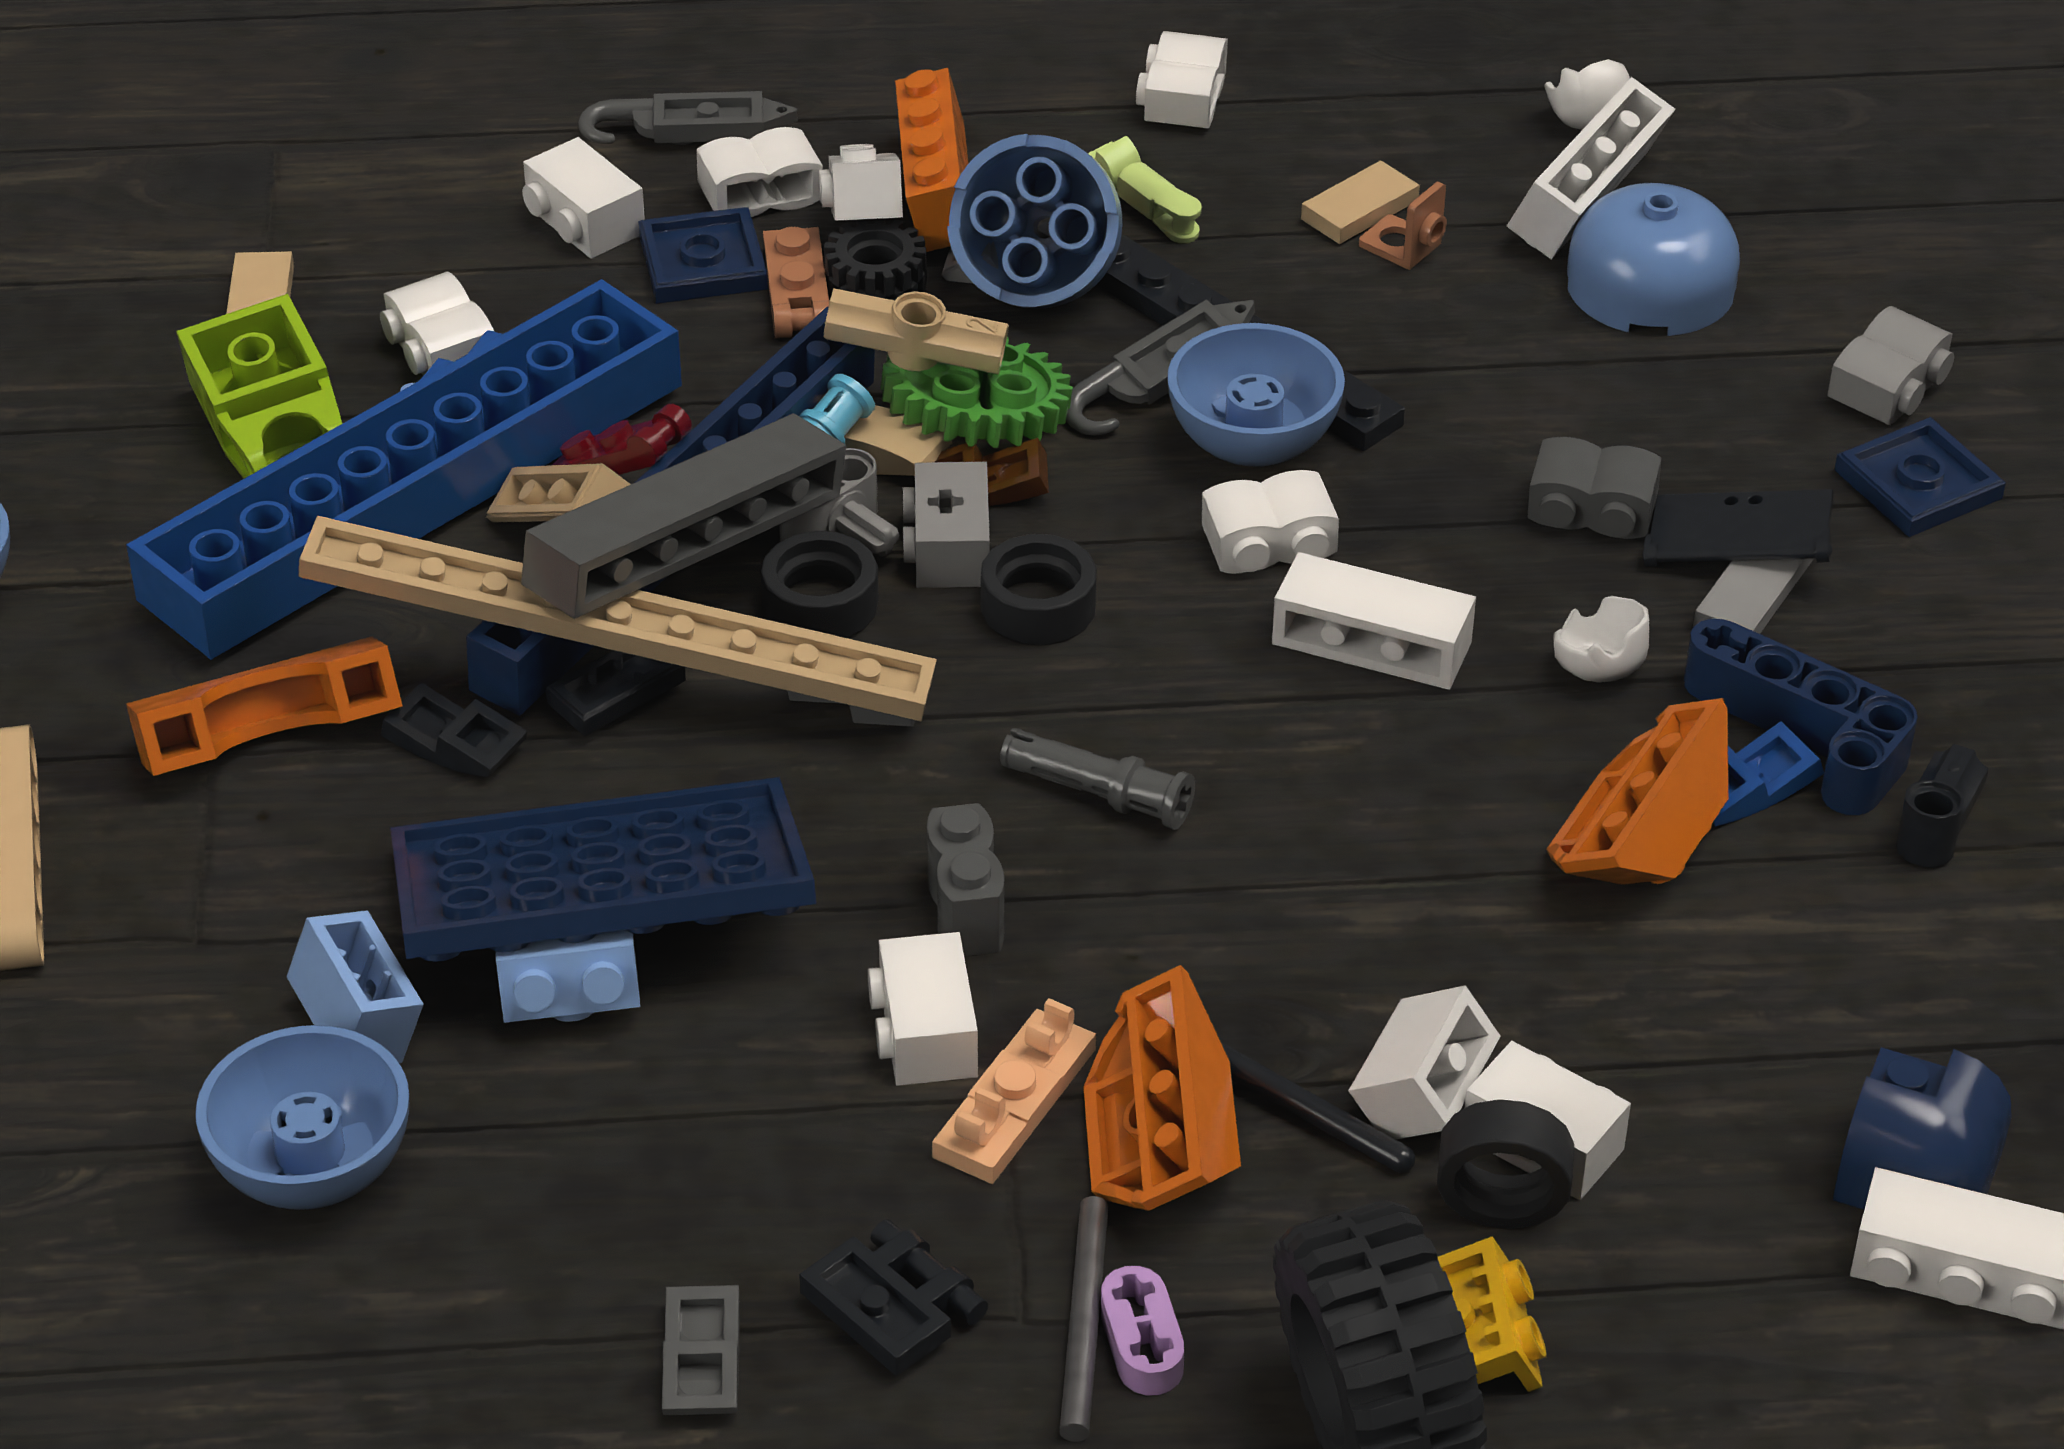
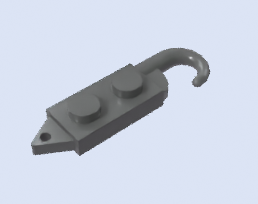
M762 91L654 94V98L599 101L588 106L581 113L578 128L581 135L591 142L613 144L615 142L613 134L601 132L594 126L603 121L633 120L637 132L646 138L654 139V143L687 145L693 142H710L725 137H742L750 140L755 135L766 130L780 128L797 122L798 117L797 108L763 98Z
M1206 299L1114 355V362L1079 382L1072 389L1071 403L1067 411L1066 422L1075 431L1091 436L1107 434L1117 429L1120 425L1118 419L1092 421L1083 416L1082 410L1085 406L1108 392L1128 403L1141 404L1147 402L1149 405L1169 393L1168 368L1176 352L1186 342L1203 332L1232 324L1249 323L1255 313L1254 300L1212 305Z

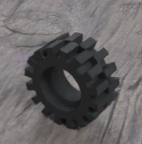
M885 218L875 219V224H868L866 219H857L856 227L853 228L847 222L839 226L840 233L832 231L828 236V242H825L824 262L827 290H829L830 298L834 288L894 301L904 293L913 291L925 292L927 283L925 240L923 236H918V230L913 226L904 230V222L896 219L891 225H886Z

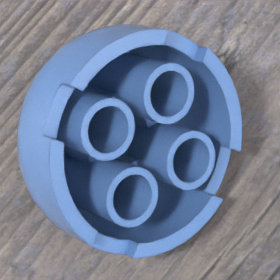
M1028 134L1002 139L976 155L962 171L954 186L956 190L952 198L949 226H947L952 252L965 275L979 289L995 299L1013 306L1030 309H1046L1067 304L1083 296L1096 286L1107 273L1116 257L1123 227L1118 193L1102 166L1084 150L1067 140L1045 135ZM1050 218L1049 233L1051 237L1046 239L1040 238L1037 233V226L1041 220ZM993 241L998 257V269L983 260V256H981L988 243L991 245Z
M1640 183L1622 187L1598 199L1579 219L1573 231L1569 247L1567 264L1568 291L1574 302L1585 313L1595 320L1618 330L1628 332L1629 323L1650 327H1668L1667 336L1694 332L1718 321L1733 304L1740 265L1737 237L1732 225L1723 212L1711 201L1694 191L1664 183Z

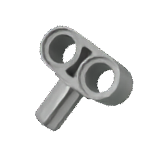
M846 448L840 496L779 524L780 542L793 535L812 531L838 532L859 540L872 553L878 554L881 557L889 555L892 552L893 545L899 540L900 535L896 527L877 515V465L875 458L864 450Z

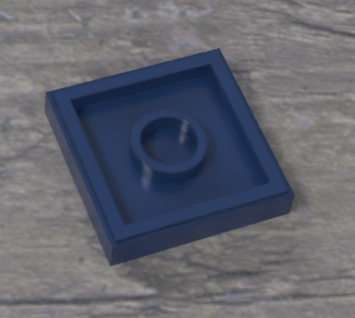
M749 207L638 221L639 237L656 304L768 289V274Z
M1931 417L1837 454L1834 469L1908 537L2003 499L2006 485L2003 479Z

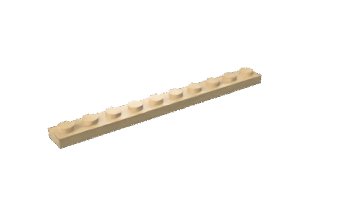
M318 515L299 559V577L921 722L937 660L641 590H636L573 619L521 585L523 563Z

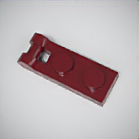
M667 404L650 421L630 425L627 420H623L608 427L601 434L594 436L590 430L578 433L560 447L563 455L552 465L603 463L618 475L648 468L657 463L666 454L667 446L680 442L691 431L692 422L689 415L680 406Z

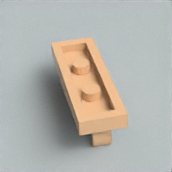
M1048 998L1044 1004V1011L1036 1009L1008 1046L999 1053L973 1086L967 1098L932 1141V1158L993 1184L1096 1050V1033L1073 1024V1008Z

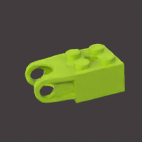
M288 293L176 331L189 382L225 455L243 479L343 424L327 367Z

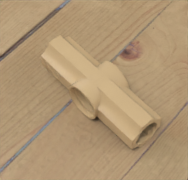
M834 288L829 301L824 338L886 351L892 363L908 371L928 370L935 366L937 362L999 374L1009 325L1007 323L948 312L945 310L941 300L925 292L913 291L904 293L894 301Z

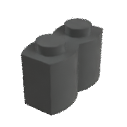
M1552 437L1544 439L1530 483L1528 518L1541 525L1568 530L1588 527L1595 532L1615 538L1634 539L1645 537L1648 534L1659 490L1662 458L1653 452L1632 446H1611L1602 449L1593 443L1577 438Z
M979 803L932 808L927 821L928 887L933 900L938 905V934L960 932L964 956L1000 952L1004 942V871L1000 861L994 854L992 820Z

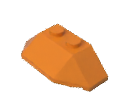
M1722 698L1669 705L1655 718L1658 723L1657 726L1633 739L1600 771L1546 850L1552 861L1566 874L1621 885L1640 882L1662 884L1676 879L1684 870L1686 862L1701 839L1710 831L1713 821L1729 799L1728 709Z
M1181 965L1122 993L1115 1009L1119 1017L1102 1040L1083 1086L1092 1193L1106 1201L1150 1211L1198 1189L1241 1167L1230 1061L1189 973Z

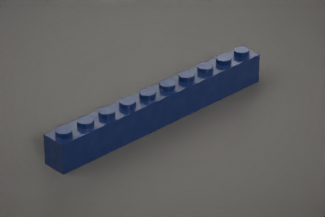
M827 306L636 482L794 413L799 416L805 409H813L828 392V381L835 374L847 375L867 389L874 383L875 349L825 339L824 328L829 308ZM668 576L638 590L651 593ZM483 620L466 636L469 691L520 717L546 692L547 686L558 681L594 645Z

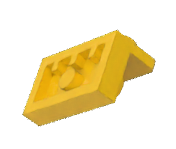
M1493 1236L1438 1256L1439 1264L1442 1270L1446 1272L1451 1284L1457 1310L1461 1312L1467 1331L1465 1335L1470 1352L1473 1353L1478 1372L1476 1374L1477 1383L1481 1384L1515 1372L1528 1392L1543 1387L1537 1360L1546 1357V1347L1537 1323L1531 1315H1527L1525 1303L1534 1300V1292L1522 1262L1519 1259L1509 1261Z

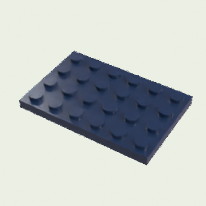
M780 777L390 827L406 959L421 957L427 961H445L458 956L462 951L490 948L496 952H512L526 947L529 942L558 939L566 943H580L594 938L597 933L626 930L634 934H647L662 929L665 924L694 921L698 924L714 925L728 921L732 915L762 912L766 915L781 916L795 912L800 906L816 904L814 877Z

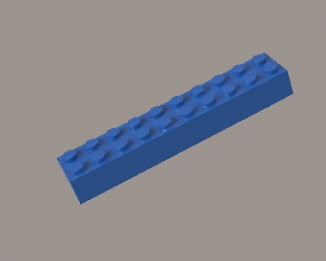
M601 279L126 544L136 600L211 660L337 587L299 577V559L317 515L417 539L425 536L497 494L512 468L545 466L562 456L560 447L578 433L590 430L593 436L598 435L608 427L626 419L681 387L678 330Z

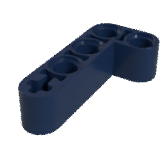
M1708 619L1699 622L1693 627L1690 633L1684 674V686L1689 694L1701 701L1722 698L1727 706L1728 713L1767 731L1782 721L1811 751L1827 758L1821 796L1828 807L1845 815L1869 813L1879 804L1906 771L1918 718L1916 709L1909 701L1734 622L1724 619Z

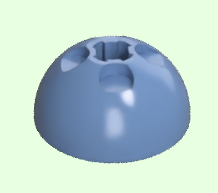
M1262 323L1232 324L1203 332L1186 342L1176 352L1168 368V390L1171 404L1178 421L1186 433L1196 444L1213 456L1243 466H1269L1282 463L1311 448L1321 439L1335 419L1342 401L1345 384L1344 372L1340 362L1321 342L1291 328Z
M332 1026L290 1027L261 1035L246 1042L229 1053L216 1065L204 1081L199 1092L196 1104V1124L201 1142L211 1162L221 1175L242 1193L262 1203L279 1208L295 1210L322 1208L342 1202L358 1194L374 1182L388 1167L397 1153L406 1131L409 1115V1089L405 1073L399 1062L385 1047L373 1039L355 1031Z

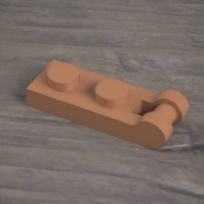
M786 227L781 230L763 231L764 257L768 274V288L775 338L792 337L793 331H801L827 306L829 307L830 300L828 297L819 227Z

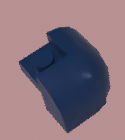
M1881 1047L1870 1077L1866 1076L1843 1149L1833 1200L1864 1210L1875 1167L1988 1194L2005 1146L2012 1117L2011 1097L2001 1079L1981 1061L1953 1049L1949 1063L1945 1067Z

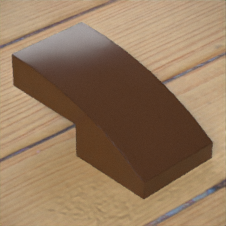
M1038 438L1023 442L1021 446L1015 445L986 456L981 454L976 444L968 446L967 443H963L941 451L935 461L987 462L988 506L1012 503L1049 493L1047 453Z

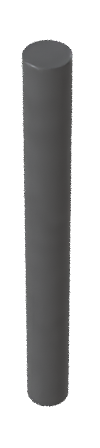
M1097 1196L1086 1197L1080 1203L1059 1431L1064 1439L1072 1442L1085 1440L1089 1436L1109 1207L1106 1200Z

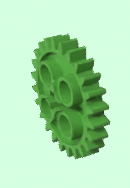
M1007 337L999 374L937 362L935 366L928 370L908 371L892 363L887 354V362L883 364L880 390H883L882 401L890 403L889 412L891 414H904L903 423L905 425L922 423L921 433L925 435L941 431L944 432L943 438L946 442L953 440L957 436L965 437L968 446H974L978 439H986L993 448H998L1000 439H1006L1016 446H1021L1023 436L1029 439L1038 438L1041 441L1042 431L1055 434L1057 424L1066 423L1073 387L1069 386L1070 375L1061 373V363H1047L1048 353L1038 352L1030 354V344L1009 345Z

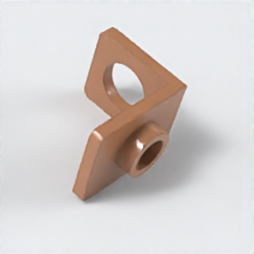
M1437 181L1411 202L1407 208L1406 220L1392 214L1386 215L1360 236L1359 247L1408 270L1413 268L1441 244L1447 226V220L1444 216L1446 185ZM1399 233L1405 235L1404 246H1390L1383 243L1380 238L1386 234Z

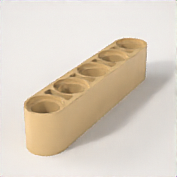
M30 724L0 728V971L44 965L38 769L35 743Z

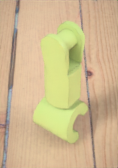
M1128 136L1115 142L1111 141L1088 153L1107 172L1115 189H1117L1118 196L1145 217L1152 220L1170 240L1184 244L1194 242L1198 238L1200 228L1195 219L1201 214V202L1197 198L1177 189L1145 163H1142L1136 147Z

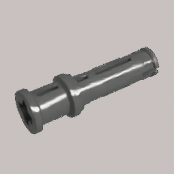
M1012 728L1010 730L1011 735L1007 734L1002 745L1000 761L1003 767L1023 773L1026 772L1054 783L1098 795V797L1108 799V804L1116 812L1127 814L1131 810H1135L1160 818L1165 827L1176 830L1184 823L1192 806L1195 794V778L1190 773L1182 771L1174 776L1146 767L1145 761L1135 756L1125 757L1120 761L1112 758L1109 759L1087 750L1036 736V734L1019 728Z

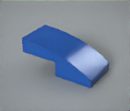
M1782 721L1737 753L1728 746L1729 799L1712 824L1719 826L1737 821L1789 797L1824 774L1821 760Z

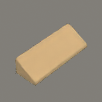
M603 463L514 467L511 469L487 511L488 515L486 518L492 522L549 521L631 484Z

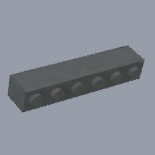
M794 413L526 530L521 585L573 619L578 618L839 497L846 444Z

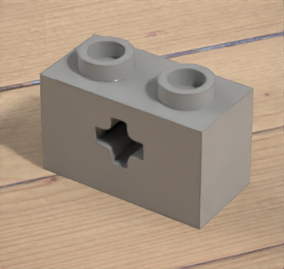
M987 462L915 463V487H903V524L915 523V527H903L904 563H916V588L981 587L982 562L990 552Z

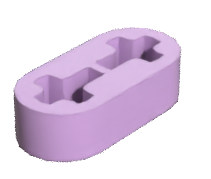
M1124 1266L1112 1271L1105 1277L1101 1286V1320L1118 1375L1123 1384L1133 1392L1146 1396L1167 1393L1180 1383L1183 1376L1184 1340L1166 1286L1158 1274L1151 1269L1141 1266ZM1135 1297L1136 1302L1144 1306V1315L1134 1317L1130 1302L1124 1298ZM1150 1343L1154 1358L1162 1362L1149 1364L1147 1357L1140 1355V1346Z

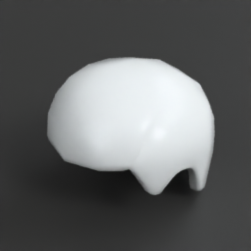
M1607 59L1590 64L1580 72L1564 68L1561 71L1560 83L1557 88L1551 82H1546L1544 87L1549 102L1561 121L1572 128L1584 129L1630 77L1622 63Z
M1615 596L1605 597L1601 601L1597 613L1593 616L1583 617L1577 609H1573L1563 628L1554 632L1555 658L1564 669L1583 680L1609 682L1628 677L1640 668L1648 653V609L1633 599Z

